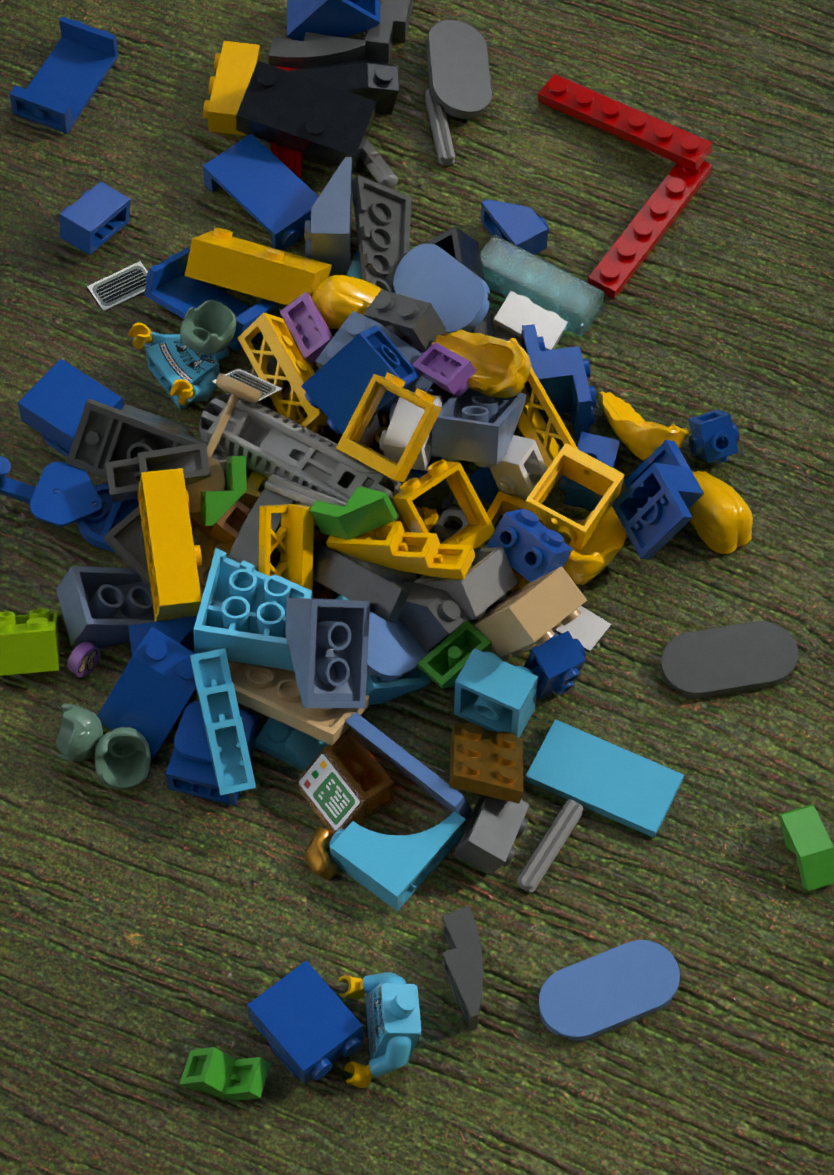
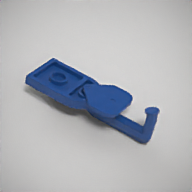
M0 456V494L30 504L32 515L42 522L57 527H64L76 522L79 533L87 542L98 548L116 553L104 541V535L139 506L138 498L113 503L108 483L94 486L85 470L61 461L47 465L42 472L37 486L34 487L7 478L6 474L9 473L11 464L7 458Z

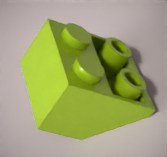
M45 608L29 611L27 615L16 616L11 611L0 612V676L59 671L60 641L58 612H49V609Z

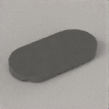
M443 20L436 23L430 29L426 39L431 97L437 105L440 103L441 106L445 107L444 111L451 116L462 119L475 118L481 112H485L492 98L486 41L477 29L465 22Z
M755 621L688 632L676 636L664 648L660 665L661 674L665 683L672 690L675 688L677 691L682 692L681 695L693 699L768 688L783 683L793 672L798 659V647L793 636L785 628L767 621Z

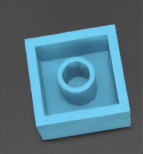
M474 648L455 681L454 715L494 732L506 731L520 738L535 710L538 676L534 675L526 667L513 666L502 661L499 656L492 652H482Z

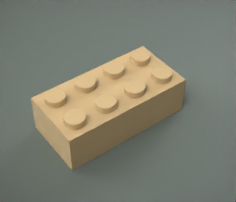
M561 566L513 591L485 615L472 623V625L492 641L491 652L505 662L512 656L516 657L523 651L527 652L536 645L540 646L555 635L553 632L562 624L564 626L581 614L578 608L587 599Z

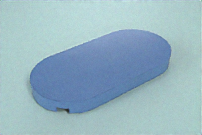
M431 243L416 246L401 259L396 268L393 280L395 293L431 303L446 327L445 332H456L459 329L471 332L485 318L490 301L487 300L488 293L490 294L487 283L439 246Z
M370 612L367 674L371 677L373 675L381 677L380 680L382 681L396 680L417 669V663L442 641L426 653L399 618L395 624Z
M635 940L563 968L552 974L541 988L538 1005L541 1020L546 1028L557 1036L568 1038L567 1040L585 1041L657 1012L671 1002L678 989L680 971L677 961L662 945L647 940Z

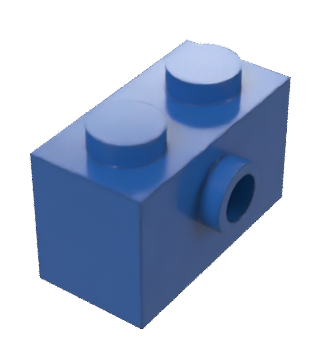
M99 182L91 190L85 191L74 204L67 206L61 212L59 217L60 238L91 255L129 223L131 199L108 185Z
M581 432L579 442L576 444L578 450L615 469L619 456L620 440ZM562 475L560 490L565 491L564 504L593 511L603 496Z

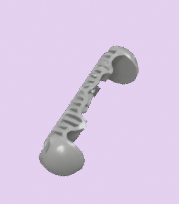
M230 393L215 397L203 410L199 426L202 441L209 443L231 396ZM238 399L216 446L214 455L246 456V471L252 469L268 478L271 475H277L346 503L358 486L385 492L398 514L395 521L400 516L393 499L401 491L399 488L401 486L400 481H395L336 449L337 443L265 407L261 403H250L243 399ZM346 472L355 475L348 488L338 485Z

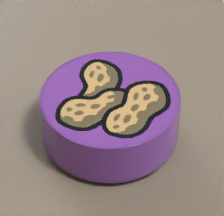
M88 641L80 643L74 648L68 658V670L80 678L87 676L99 661L100 649Z

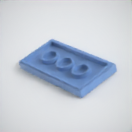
M353 712L346 723L363 744L453 813L455 811L465 818L467 824L472 808L461 793L449 787L447 782L357 712L356 714Z

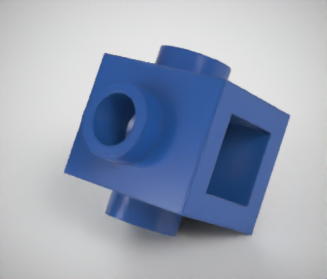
M718 409L688 419L691 436H689L688 440L694 455L710 464H719L727 461L729 455L739 453L736 443L739 441V432L736 425L732 423L730 414Z

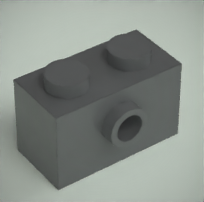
M382 289L363 314L365 317L380 323L414 349L423 353L436 340V336L442 335L446 330L431 303Z
M479 795L454 854L490 875L499 867L508 866L516 852V848L513 847L515 838H519L527 826L528 819L524 817L530 804L523 800L518 804Z

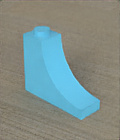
M454 811L447 819L435 827L410 835L381 834L368 830L352 821L345 830L339 829L329 842L330 860L334 861L338 868L398 912L459 842L465 829L466 819Z

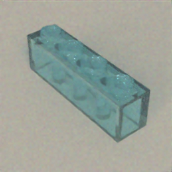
M494 235L480 252L484 279L490 289L504 295L505 298H507L510 291H513L518 295L528 297L534 304L545 310L555 312L560 318L568 322L564 329L565 331L573 332L582 337L602 311L604 291L497 235Z

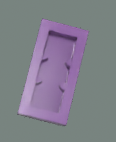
M305 292L282 309L280 313L304 359L312 364L333 336L313 298Z
M434 342L412 365L421 376L450 392L453 396H460L468 390L469 382L467 380L477 371L470 361L437 342Z

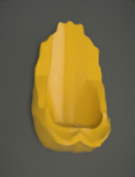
M333 275L321 282L316 291L311 294V297L328 328L340 329L352 311L363 315L381 291V288L362 279L346 275Z
M462 329L451 332L446 336L437 335L434 341L472 363L477 371L467 380L469 388L486 396L496 398L514 397L523 389L530 374L531 362L529 355L514 341H505L481 333H470Z
M598 392L599 405L620 441L643 461L665 440L675 441L680 449L686 436L690 434L688 428H680L674 424L666 427L656 422H646L640 414L635 412L629 403L616 397L611 392Z
M692 471L704 492L688 509L693 517L689 522L696 529L699 537L711 550L719 554L732 553L737 547L747 544L752 538L753 516L743 498L734 488L706 471Z
M612 506L582 550L570 546L573 551L563 568L575 584L584 585L590 582L614 560L617 553L624 546L628 535ZM588 517L585 520H582L579 524L583 526Z

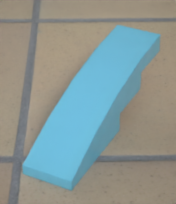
M223 648L190 655L220 795L256 788L226 650Z

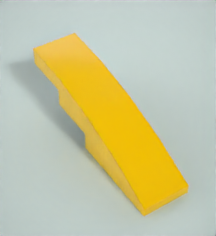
M399 521L390 522L350 540L330 535L326 542L327 546L331 549L395 570L460 580L465 579L476 556L472 545L440 544L437 533L405 532L402 522Z

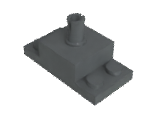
M88 399L66 463L107 478L106 462L137 458L138 453L203 443L205 441L186 435L189 429L187 426L125 404L119 410Z

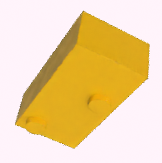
M214 228V231L192 238L184 275L288 306L305 292L311 296L321 282L330 276L332 265L232 237V231Z
M183 468L141 472L137 496L155 622L197 616L202 600L197 566H202V554L200 545H194L189 514L190 501L188 490L185 487Z

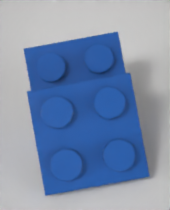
M535 324L522 325L520 346L529 355L531 367L558 413H570L575 439H579L581 432L589 433V425L594 424L593 406H596L597 402L595 387L589 386L587 378H590L588 358H582L580 346L545 350L543 336H537ZM526 381L524 385L531 396L532 387ZM538 409L541 415H547L545 410Z
M665 440L624 481L627 490L612 504L640 559L650 560L693 518L688 509L704 494L676 442L671 440Z

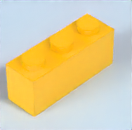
M223 41L221 53H216L214 71H216V75L211 76L209 80L208 91L211 97L210 100L204 101L203 118L208 119L209 132L246 135L236 130V115L258 61H261L260 45Z

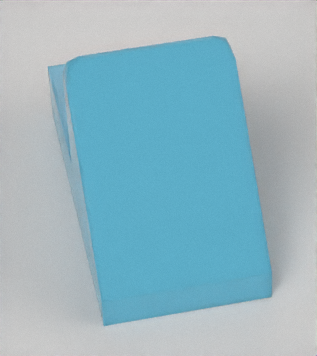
M269 717L255 740V748L305 772L311 768L321 754L328 760L334 750L333 745L327 744Z

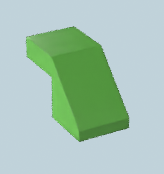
M226 456L227 490L200 491L201 525L213 526L246 492V456Z
M360 486L357 487L344 507L316 500L309 510L321 533L348 540L393 522L398 516L387 493Z
M811 804L780 813L779 818L787 849L796 854L803 888L810 891L834 884V846L815 806Z
M215 1047L190 1050L180 1085L235 1101L261 1098L271 1063L261 1057L236 1060Z

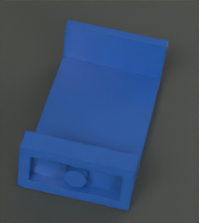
M61 17L59 20L61 39L27 89L15 85L9 95L13 114L68 134L119 55L115 35L105 30H98L84 25L80 21Z
M252 133L203 165L204 185L212 193L222 187L271 234L272 248L283 250L286 247H291L300 237L305 235V220H311V207L319 196Z
M190 247L183 249L177 254H172L165 261L149 269L146 275L147 285L144 296L184 319L190 307L196 309L208 300L220 302L232 310L236 318V331L228 346L235 351L242 348L237 338L263 312L274 316L278 314L280 303L264 299L250 308L210 283L184 276ZM261 331L251 340V342L257 339L258 337L262 336Z

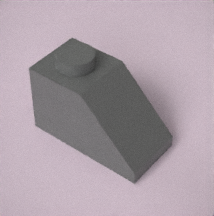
M408 580L400 584V586L409 590L410 593L399 619L426 653L468 619L447 591Z

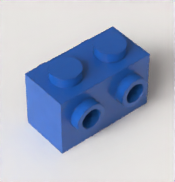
M526 509L504 513L487 544L488 548L503 547L511 567L529 582L561 566L564 567L573 551L564 542L562 535L545 527L539 522L536 514Z
M569 631L560 635L554 632L555 635L545 643L532 648L523 666L538 676L536 692L538 700L553 692L558 696L569 691L575 686L573 682L581 675L579 672L586 661V653L581 642L578 639H573Z

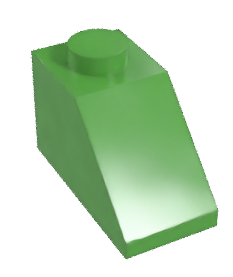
M466 620L417 663V667L442 689L455 686V681L473 649L491 652L492 641Z

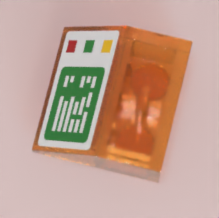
M353 730L339 738L333 745L329 744L323 748L295 782V787L333 835L341 828L345 830L352 821L357 824L361 823L394 801L393 780Z

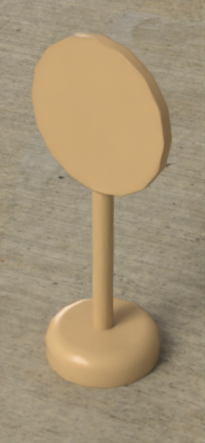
M221 373L217 377L216 385L230 393L231 396L207 446L211 477L185 486L189 494V512L192 513L201 512L200 491L225 490V472L212 455L238 399L256 403L262 395V392Z

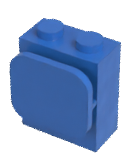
M60 359L18 402L21 421L41 433L46 444L68 457L86 401L92 399L121 410L124 407L122 397L63 359Z
M191 700L190 704L184 709L174 738L175 747L165 773L167 787L169 790L236 806L241 791L220 795L199 700ZM239 709L251 761L255 750V740L260 733L259 716H255L247 710Z
M307 960L247 1005L249 1019L268 1040L271 1050L291 1074L300 1079L304 1084L312 1078L318 1080L325 1076L331 1070L334 1061L342 1055L344 1057L352 1055L362 1044L363 1025Z

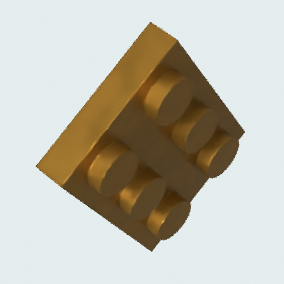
M454 722L450 744L449 787L520 804L523 795V738L516 737L514 734L506 731L494 732L482 729L479 725L473 723L461 724Z

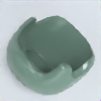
M211 300L205 301L196 309L190 307L185 314L180 328L182 342L189 349L203 355H214L223 351L231 342L236 331L235 314L222 303Z
M65 703L60 706L63 714L60 731L56 740V746L63 754H56V756L70 762L86 761L95 754L96 744L103 736L102 723L98 716L89 709Z
M120 727L107 732L98 740L95 747V768L102 783L113 789L121 790L134 788L146 780L151 762L149 744L140 732L131 727Z

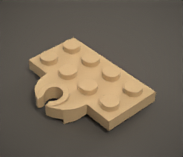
M234 661L228 663L238 703L330 745H333L349 728L346 721L353 712L361 715L369 705V696L366 695L365 708H303L294 671Z

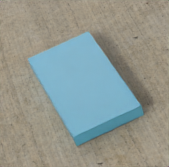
M556 719L525 776V781L564 799L574 800L589 810L653 838L656 837L684 779V775Z

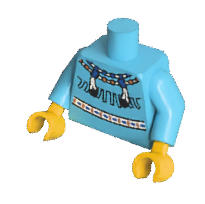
M139 322L132 326L128 336L135 337L132 342L133 346L136 349H141L144 345L147 347L148 368L179 410L184 409L192 402H202L210 399L217 387L212 381L217 379L220 373L218 361L229 356L228 347L214 355H203L189 349L182 342L180 334L151 332L145 324Z
M392 972L368 975L363 979L343 975L338 979V982L349 984L346 993H340V997L359 1000L363 997L364 993L367 994L365 1000L370 1052L369 1065L365 1066L355 1061H350L344 1066L345 1071L354 1074L352 1078L346 1080V1083L359 1088L367 1087L371 1082L372 1075L377 1078L407 1065L421 1036L418 987L415 984H406L405 979Z

